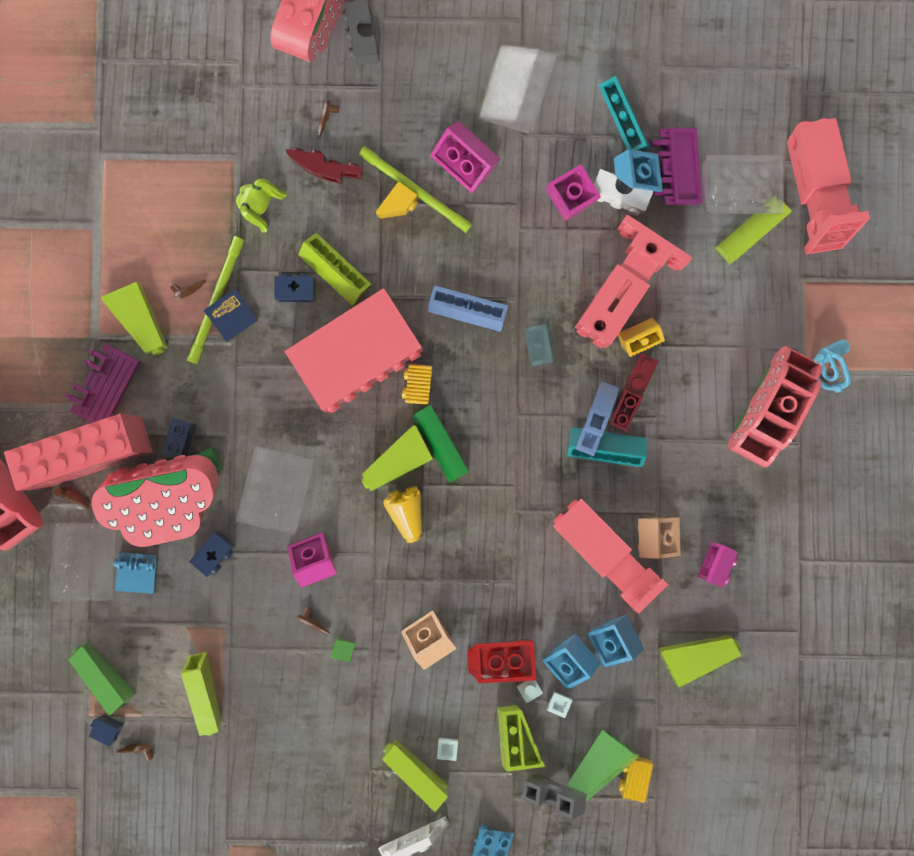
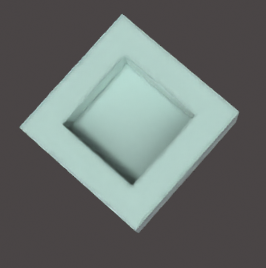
M536 680L522 681L516 685L526 703L543 694Z
M554 691L547 711L565 718L572 703V698Z
M439 738L437 759L456 761L458 739Z

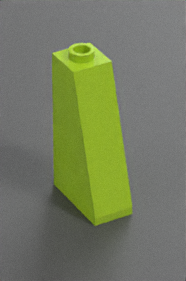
M134 282L101 297L105 305L145 353L156 356L163 353V349L168 348L141 284Z
M416 425L404 433L362 474L364 478L361 480L366 489L369 488L370 491H373L433 460Z
M728 635L658 649L678 687L741 656L739 652L741 647L738 641Z
M203 652L189 655L181 676L199 736H210L219 732L222 721L208 653Z
M397 740L392 744L389 742L382 751L384 753L382 760L436 812L448 798V784Z

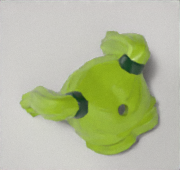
M257 179L253 184H246L240 188L236 204L246 220L258 226L261 232L266 233L268 231V224L261 217V214L266 211L271 197L282 200L287 196V192L280 190L268 180Z

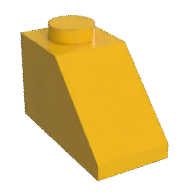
M398 181L376 211L377 217L382 219L407 215L409 211L412 212L418 205L417 194Z

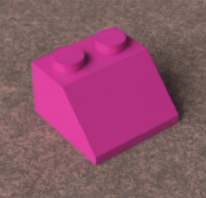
M582 164L548 183L545 189L565 222L601 198Z
M323 532L287 546L292 573L301 588L337 574L335 562Z
M711 542L697 577L723 588L730 580L731 575L729 573L731 568L737 563L738 552L724 545Z

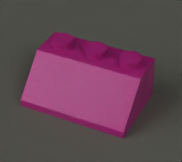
M459 121L447 128L430 155L471 193L483 183L501 160Z

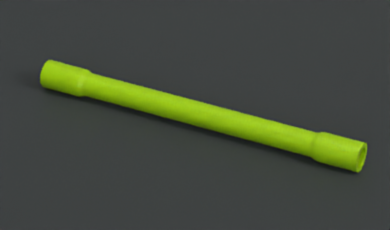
M366 146L361 149L360 157L371 165L376 166L396 182L402 183L417 194L418 198L449 219L465 233L469 231L472 226L471 222L448 208L382 160L379 155Z
M233 237L228 250V256L208 307L221 299L233 267L245 241L239 237ZM206 314L187 358V361L197 365L212 325Z

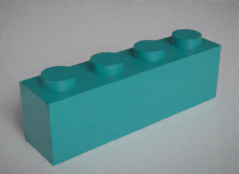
M614 76L598 85L627 150L642 152L650 150V145L620 80Z

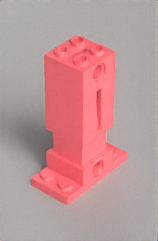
M822 118L813 122L803 121L797 124L787 141L800 202L801 205L807 204L810 222L806 226L809 241L804 246L805 254L843 249L870 219L869 212H860L857 204L851 205L847 188L852 181L836 118Z
M628 214L617 228L621 236L626 239H632L625 250V253L628 255L621 265L617 264L574 327L577 329L576 332L582 337L586 338L588 336L593 339L592 343L599 348H607L613 343L650 287L647 282L654 272L659 271L666 262L667 266L671 269L680 271L692 259L690 255ZM594 324L599 325L601 331L596 330Z
M575 499L567 507L569 511L565 515L561 513L554 519V529L602 578L607 576L622 592L619 596L634 612L640 613L668 584L650 567L645 570L630 554L632 549L582 499L579 501Z

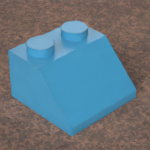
M628 149L613 158L616 177L630 188L656 192L663 191L658 154Z
M627 615L611 619L587 632L604 667L633 660L644 650Z
M576 634L564 640L542 660L567 690L591 678L601 664Z

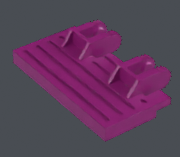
M697 128L660 129V138H667V140L650 141V147L665 148V151H655L652 153L658 154V159H661L662 175L670 177H661L662 185H667V189H663L661 192L653 191L654 196H665L664 205L702 204Z
M106 343L101 351L109 354L108 357L91 348L89 350L92 356L103 360L100 366L86 359L83 362L85 365L99 371L97 373L91 370L84 382V385L91 389L88 390L76 383H72L71 387L74 390L85 394L83 399L81 400L69 393L65 396V398L82 406L79 407L73 404L70 412L92 423L113 416L141 362Z

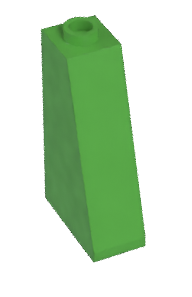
M90 643L84 646L80 644L71 652L73 656L68 661L109 716L136 694Z
M602 730L567 784V787L586 793L587 802L639 757V754L609 731Z

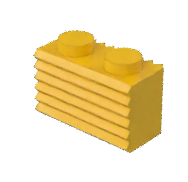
M653 317L618 334L621 346L630 357L665 341L661 327Z
M409 364V368H405L404 379L407 380V387H403L402 398L405 399V403L429 405L432 366Z
M638 757L623 770V779H620L618 784V791H620L622 798L646 802L654 765L650 759Z

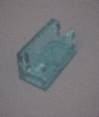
M546 324L524 329L531 367L551 364L553 358Z

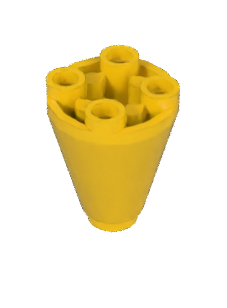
M417 486L409 487L403 492H399V490L389 492L383 504L402 537L406 539L407 543L420 540L422 534L421 493Z

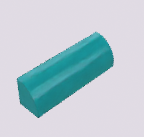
M571 427L567 457L643 467L647 457V438L604 432L595 455L592 456L575 449L583 429Z

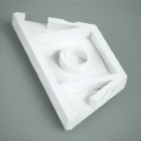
M445 816L378 847L381 856H412L417 851L424 852L436 841L449 825V822Z

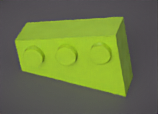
M517 705L497 707L501 761L504 769L508 772L545 767L522 710Z

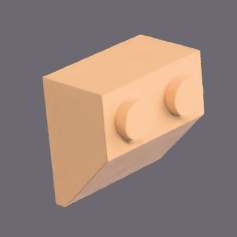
M680 517L638 519V550L640 558L660 559L681 556Z
M434 611L429 612L401 631L414 659L424 670L456 649L451 637Z

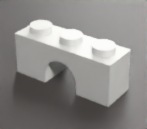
M600 169L594 182V186L601 196L597 201H606L611 203L610 205L616 209L624 208L629 210L628 213L634 216H642L647 209L653 191L633 188L631 193L621 194L615 186L616 175Z

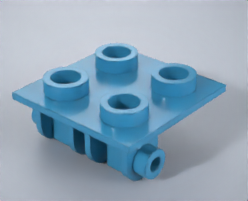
M118 552V559L114 560V567H117L115 591L154 594L157 555Z
M482 824L478 829V838L475 839L476 844L473 846L474 850L471 856H508L514 833L488 830L489 826Z

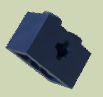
M281 273L280 276H275L274 299L277 302H315L316 280L311 274L300 273L299 276H292L289 273ZM295 284H297L299 288H296V291H293L291 287H294Z
M172 418L161 455L173 459L180 455L187 456L196 424Z
M219 531L213 532L189 563L206 577L211 574L215 575L222 567L220 565L224 559L227 561L233 555L234 551L232 549L236 545ZM216 551L217 553L215 554V556L217 558L212 559L211 557L213 554L211 552Z

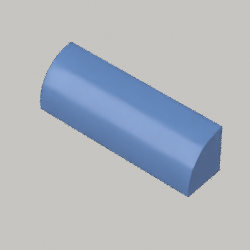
M434 285L428 312L501 332L508 305Z

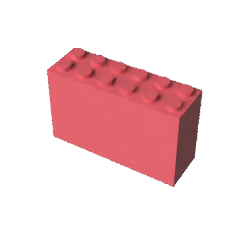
M383 288L284 352L321 410L333 413L341 408V403H349L357 398L356 394L360 391L365 393L370 390L374 382H382L389 377L388 374L393 370L398 372L405 367L404 363L411 360L413 362L420 358L423 350Z
M118 414L5 451L4 455L15 489L20 491L46 489L152 454L153 450L142 417Z

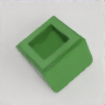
M337 637L330 658L350 662L356 643Z

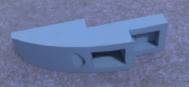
M601 381L575 449L592 456L595 455L619 391L618 387Z

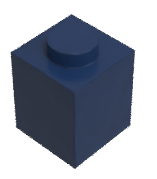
M103 714L92 721L89 727L91 732L88 737L110 747L116 742L124 724Z

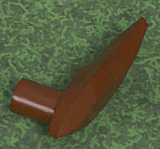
M329 100L325 102L318 126V136H321L325 128L326 122L329 119V112L339 114L340 106L330 105Z
M205 279L183 289L175 283L170 288L175 293L174 299H180L195 293L207 281Z
M65 488L55 489L54 494L56 496H62L68 502L83 506L86 509L90 508L87 502L76 492Z
M305 606L302 615L297 616L298 619L316 631L329 635L330 632L326 628L318 624L316 620L309 618L312 608Z
M146 743L129 745L116 751V753L135 754L143 752L147 761L154 757L151 751L152 746Z

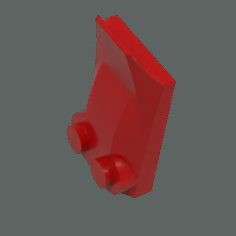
M522 639L520 641L477 643L467 650L468 672L476 678L478 683L536 680L534 640Z

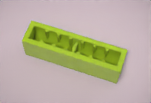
M772 198L718 244L715 249L730 265L788 216L792 210L781 200Z
M317 233L303 242L298 255L354 306L366 294L372 284Z

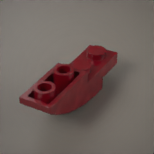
M293 147L292 150L286 149V154L291 161L304 171L320 179L338 184L343 183V177L362 179V167H359L356 163L345 165L340 164L336 160L326 162L325 154L318 150L306 152L297 147Z
M640 352L620 394L609 424L624 431L628 430L659 360Z

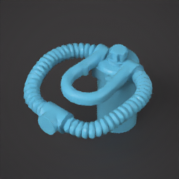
M844 339L820 349L819 354L813 359L816 362L819 361L822 365L821 373L828 381H834L839 377V370L835 360L837 359L840 362L845 377L843 383L830 385L823 382L820 376L818 378L821 380L822 388L833 390L835 393L843 391L844 388L851 384L848 365H846L847 363H845L846 361L842 357V355L850 351V345ZM830 362V368H833L834 371L833 377L826 373L824 363Z

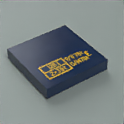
M236 289L203 310L226 342L258 321Z

